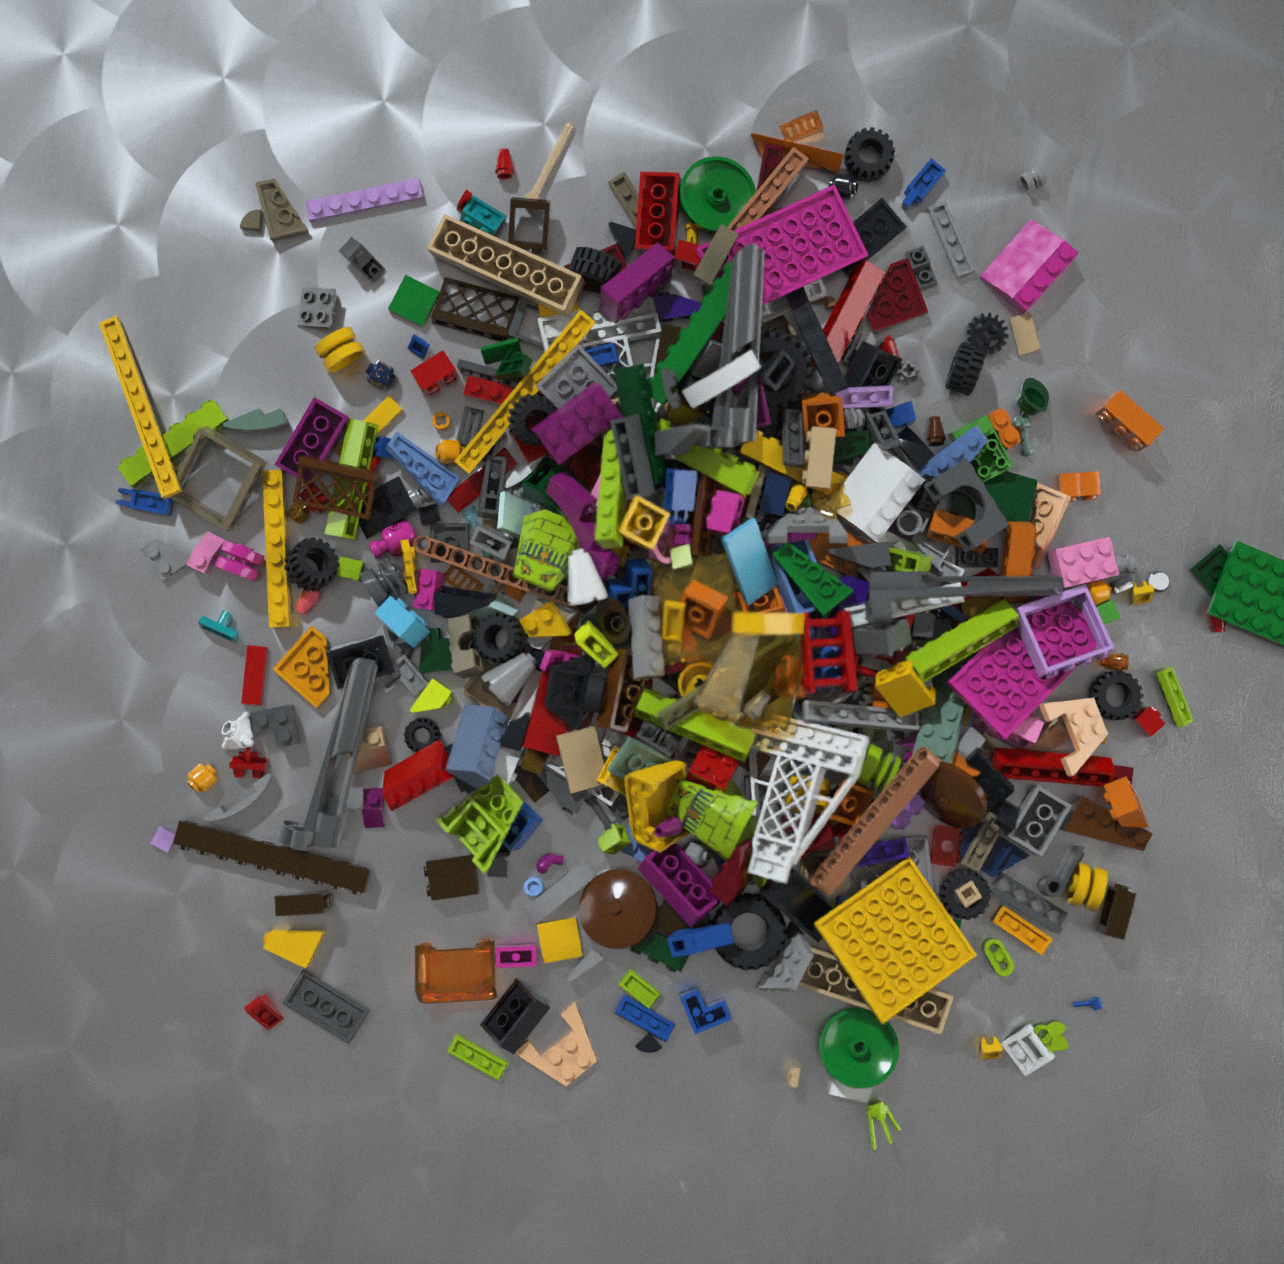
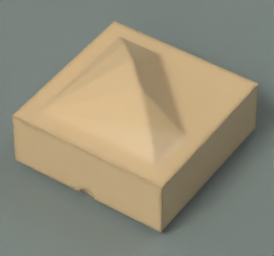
M792 1064L787 1073L790 1087H798L801 1072L799 1065Z

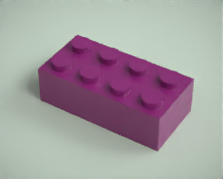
M657 242L601 287L599 309L615 324L621 319H626L633 309L641 307L648 297H653L659 288L670 283L674 268V256Z
M594 382L531 430L553 461L560 465L611 426L610 420L623 418V416L603 387Z
M314 397L274 465L297 478L299 456L307 455L328 460L345 432L348 419L350 418ZM304 469L303 477L306 482L315 478L311 470Z
M674 843L662 852L654 850L643 859L638 867L641 874L690 927L715 909L721 902L709 891L713 885L711 880L677 843Z

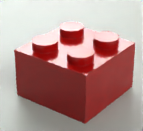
M444 350L410 370L426 397L429 395L431 397L435 396L441 391L440 388L445 385L450 386L457 381L456 378L459 377Z
M703 745L688 771L686 781L705 786L708 790L715 791L716 789L723 791L724 794L739 767L740 760Z

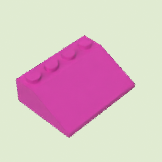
M1031 219L980 275V278L1017 311L1025 314L1079 252L1064 239Z

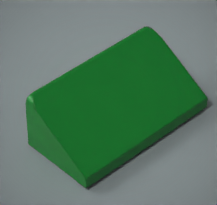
M518 338L481 347L480 350L484 363L488 365L503 361L511 347L516 352H522Z

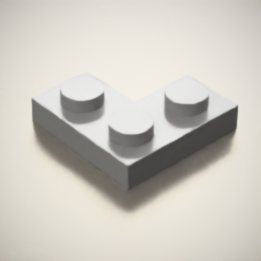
M405 654L392 663L395 670L394 673L375 678V681L386 694L403 682L408 690L416 696L429 684Z

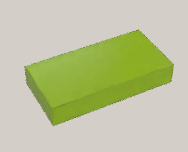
M632 969L628 971L618 984L648 1009L653 1006L662 994Z

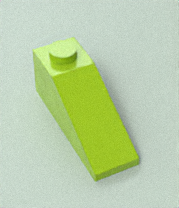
M889 546L891 566L887 568L897 571H930L933 556Z

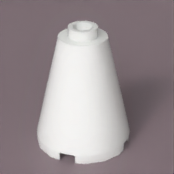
M584 549L572 551L568 564V604L577 605L592 602L596 598L598 600L607 598L606 589L589 552H584Z

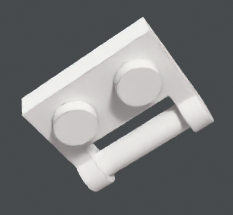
M1031 1024L1026 1025L1022 1030L1002 1041L1001 1044L1024 1076L1042 1067L1055 1057L1035 1034ZM1025 1036H1028V1038L1040 1052V1054L1042 1055L1041 1058L1038 1059V1057L1035 1055V1053L1023 1039Z

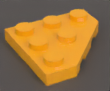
M311 625L273 670L315 708H318L331 694L329 661L326 654L328 639Z

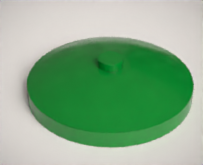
M720 156L706 157L691 165L684 174L679 187V201L684 214L691 223L701 230L716 234L721 224L726 227L729 226L756 193V188L750 174L739 163Z
M850 1008L838 1013L826 1024L820 1037L819 1052L824 1068L834 1080L850 1088L865 1089L880 1084L892 1073L898 1061L899 1043L896 1032L888 1021L881 1024L873 1011L865 1008Z

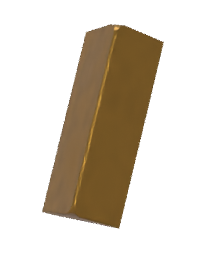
M528 748L521 769L540 775L549 753Z

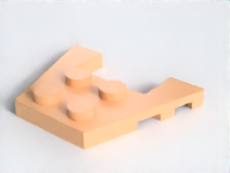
M1094 698L1039 705L1045 721H1051L1060 715L1063 717L1076 750L1061 759L1067 776L1075 775L1108 735Z
M575 1002L560 1014L573 1029L568 1035L543 1055L537 1051L529 1040L516 1051V1055L564 1086L569 1085L597 1062Z

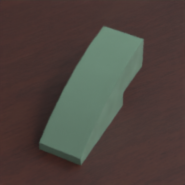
M279 408L265 415L263 411L256 409L224 422L223 426L232 431L256 433L277 430L289 426L284 411Z

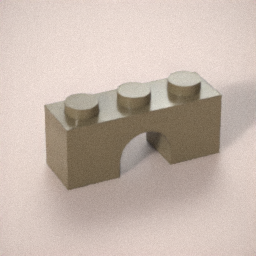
M470 613L449 618L447 631L450 636L449 649L452 654V671L463 679L484 673L482 654H479L474 649L468 650L469 642L474 638V634L478 632L475 630L479 626L478 618Z

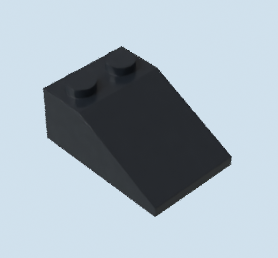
M399 476L375 489L370 519L359 518L358 524L367 540L380 534L383 529L419 514ZM364 502L362 503L360 512L363 514L366 513L367 507Z
M384 635L352 641L326 649L327 658L338 690L344 688L350 665L358 658L375 661L378 667L375 678L395 672Z

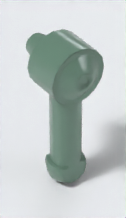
M1027 415L1024 417L1017 416L1012 426L1020 431L1023 446L1022 453L1025 456H1030L1033 450L1030 446L1027 429L1031 426V420Z

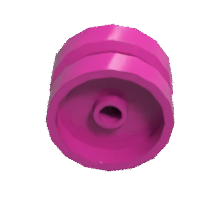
M224 540L221 550L231 555V558L218 556L214 566L255 582L259 572L249 567L248 564L252 563L261 566L265 556L239 543L234 544Z

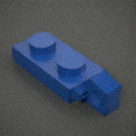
M931 158L907 186L904 192L906 198L902 201L901 205L908 209L913 201L918 204L946 170Z

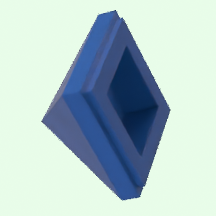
M414 334L408 349L424 359L430 344Z

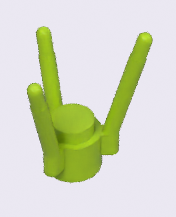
M883 1101L868 1105L869 1110L866 1111L869 1118L873 1151L876 1150L873 1118H875V1121L880 1120L889 1144H892V1139L884 1120L886 1114L898 1132L901 1131L887 1104H884Z

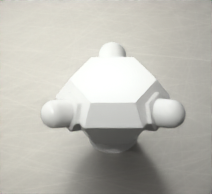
M244 712L236 721H227L223 725L222 734L225 737L222 744L223 750L227 751L253 746V728L250 721V713Z

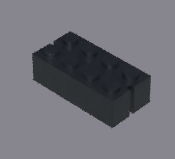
M791 867L787 883L769 879L759 890L770 903L816 942L819 943L823 937L813 923L837 906L795 869Z

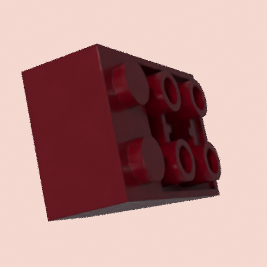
M754 837L750 840L746 838L740 846L738 845L731 853V859H728L723 864L720 874L717 873L711 881L713 885L709 891L726 906L739 896L753 879V874L749 873L748 869L753 855Z

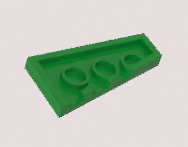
M789 542L772 554L822 616L854 592L853 589L831 575L822 566L812 561Z

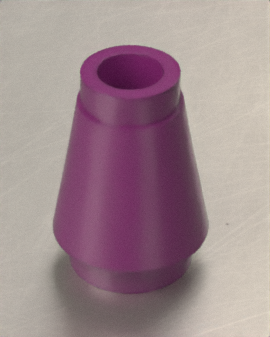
M670 816L655 827L654 833L659 838L678 835L683 829L682 821L678 817Z

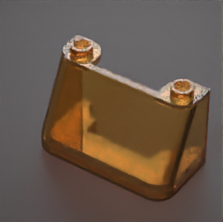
M482 939L479 943L475 944V948L436 950L431 943H422L415 946V993L418 1001L424 1004L496 999L497 974L494 941Z

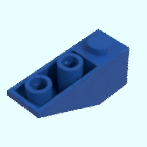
M730 923L676 930L667 938L672 957L692 955L735 942Z

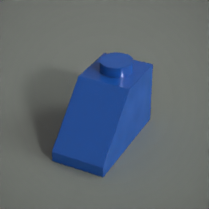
M912 401L886 409V413L895 430L911 426L916 421Z

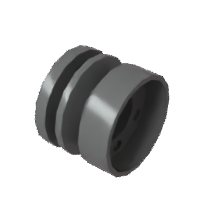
M389 557L384 559L387 568H384L381 562L377 563L379 573H376L370 567L359 574L378 607L388 599L391 592L397 598H400L401 595L398 588H401L404 594L409 593L403 573Z

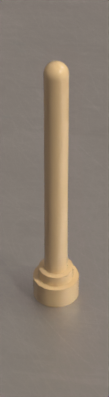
M571 123L565 125L532 192L530 191L524 198H540L539 194L573 128Z

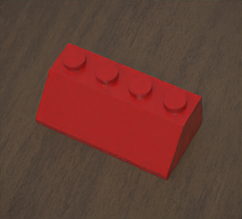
M640 171L635 250L646 252L658 242L670 254L675 256L680 205L679 187L681 177L679 173Z
M440 740L384 771L382 795L391 812L455 777L445 771L449 756Z

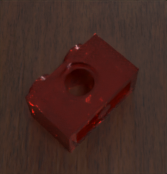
M934 824L930 851L931 864L955 867L956 863H959L960 851H957L958 843L961 844L963 832H960V828ZM946 840L951 842V848L948 851L942 849V843Z

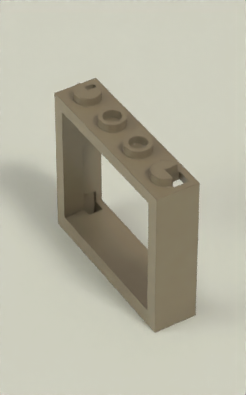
M205 426L198 429L196 434L193 435L194 441L184 453L186 457L183 463L181 462L176 469V476L181 490L207 438L212 439L251 462L252 466L226 517L184 492L169 498L223 530L229 531L234 528L267 461L210 427Z

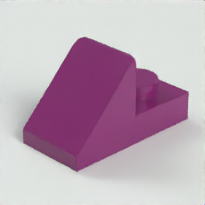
M913 732L894 743L909 747V750L905 751L903 756V762L905 763L912 757L918 732Z
M383 788L363 789L364 809H362L365 828L385 827Z

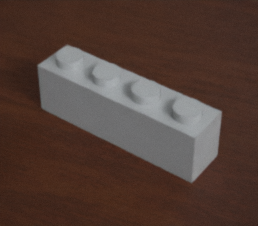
M642 595L629 599L634 679H651L664 676L659 596Z

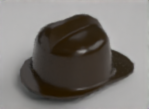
M613 597L601 599L596 605L595 612L602 632L609 642L614 644L622 643L627 639L631 630L630 616L625 612L624 607L617 599Z

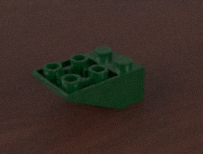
M545 458L521 482L526 499L565 518L567 517L558 504L546 493L551 477L565 471L588 492L592 493V490L561 464L559 465L548 458Z

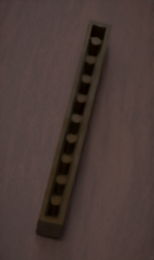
M179 820L173 844L178 845V849L189 851L191 848L197 850V854L208 856L209 853L215 854L216 858L220 860L234 859L236 864L244 866L247 863L253 864L255 869L263 871L269 868L273 870L274 874L284 876L285 873L292 874V878L297 880L311 879V883L316 885L326 883L330 884L332 889H350L349 893L355 895L367 892L372 868L296 850L291 847L186 820Z

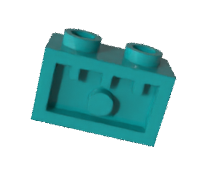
M473 196L462 210L459 221L495 236L496 232L506 221L507 216L476 196Z

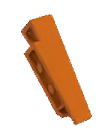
M751 133L762 155L765 143L784 146L782 160L795 147L809 158L805 166L818 169L821 166L835 173L840 171L844 156L842 153Z

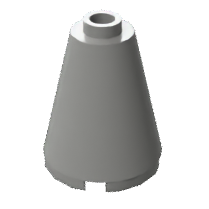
M523 652L488 671L481 678L485 683L488 682L490 684L489 688L508 706L536 669L535 663L537 661L530 653L526 655Z

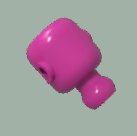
M402 520L381 531L382 539L372 541L369 544V548L375 559L382 558L387 552L391 556L397 557L402 555L400 540L408 539L410 547H413V542L417 535L409 521Z

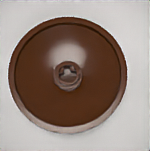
M940 761L939 767L919 790L921 793L920 797L926 802L923 805L925 809L938 820L953 827H974L980 823L987 812L986 796L980 785L967 772L951 763Z
M622 869L603 872L588 883L581 895L579 902L581 925L586 934L601 946L610 949L630 948L643 941L653 929L658 909L656 896L647 881L636 873Z

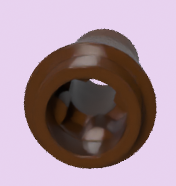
M940 416L929 417L926 440L930 446H941L944 444V440H946Z

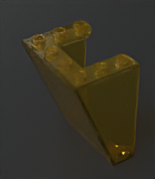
M722 550L720 555L712 553L711 556L692 557L693 566L674 570L672 562L666 564L652 559L654 596H659L661 636L665 601L680 602L683 592L693 579L729 597L724 612L709 639L686 627L683 630L682 642L662 639L664 665H675L676 662L692 664L696 660L713 662L719 658L729 661L739 657L741 633H733V612H739L736 582L726 550Z
M734 633L693 699L692 705L699 707L698 711L707 714L712 712L714 717L722 719L725 717V720L733 723L739 721L738 725L749 728L751 724L753 725L752 728L764 731L765 727L767 728L766 731L778 734L779 730L787 732L803 675L800 637L794 634ZM763 690L771 698L768 700L761 716L755 720L748 716L743 709L747 702Z

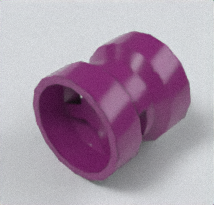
M686 524L673 525V532L675 533L673 546L680 547L689 544V547H691L693 526Z

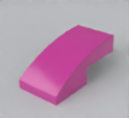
M546 650L539 668L543 671H549L551 665L580 657L581 655L564 651Z

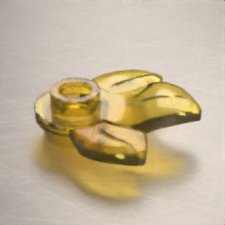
M841 483L830 484L829 490L816 491L811 498L812 504L820 509L823 516L833 519L837 516V509L850 505L851 501L846 494L842 493L845 486Z

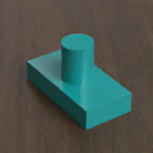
M226 611L221 612L216 622L204 616H201L198 622L200 628L235 644L239 638L238 631L227 627L232 615Z

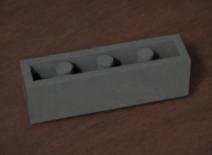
M639 414L610 420L626 500L634 499L635 495L645 497L654 494L655 489Z

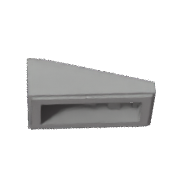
M591 947L567 975V980L569 982L575 980L602 962L604 956L594 947Z

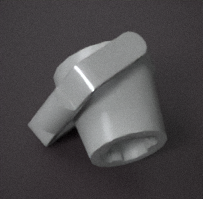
M907 503L904 507L906 511L902 512L895 519L897 520V530L905 536H913L918 532L922 534L930 516Z

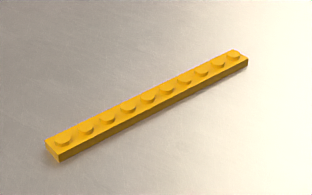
M580 309L456 458L455 463L468 474H471L509 428L510 422H508V417L511 414L508 412L509 409L514 408L512 405L514 401L518 403V398L521 396L525 398L527 394L534 395L540 391L536 385L581 342L596 324L593 319Z
M116 315L99 322L160 495L163 499L182 492L121 321Z

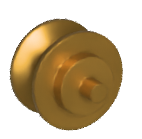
M294 503L290 506L288 517L300 524L308 519L309 508L303 504Z

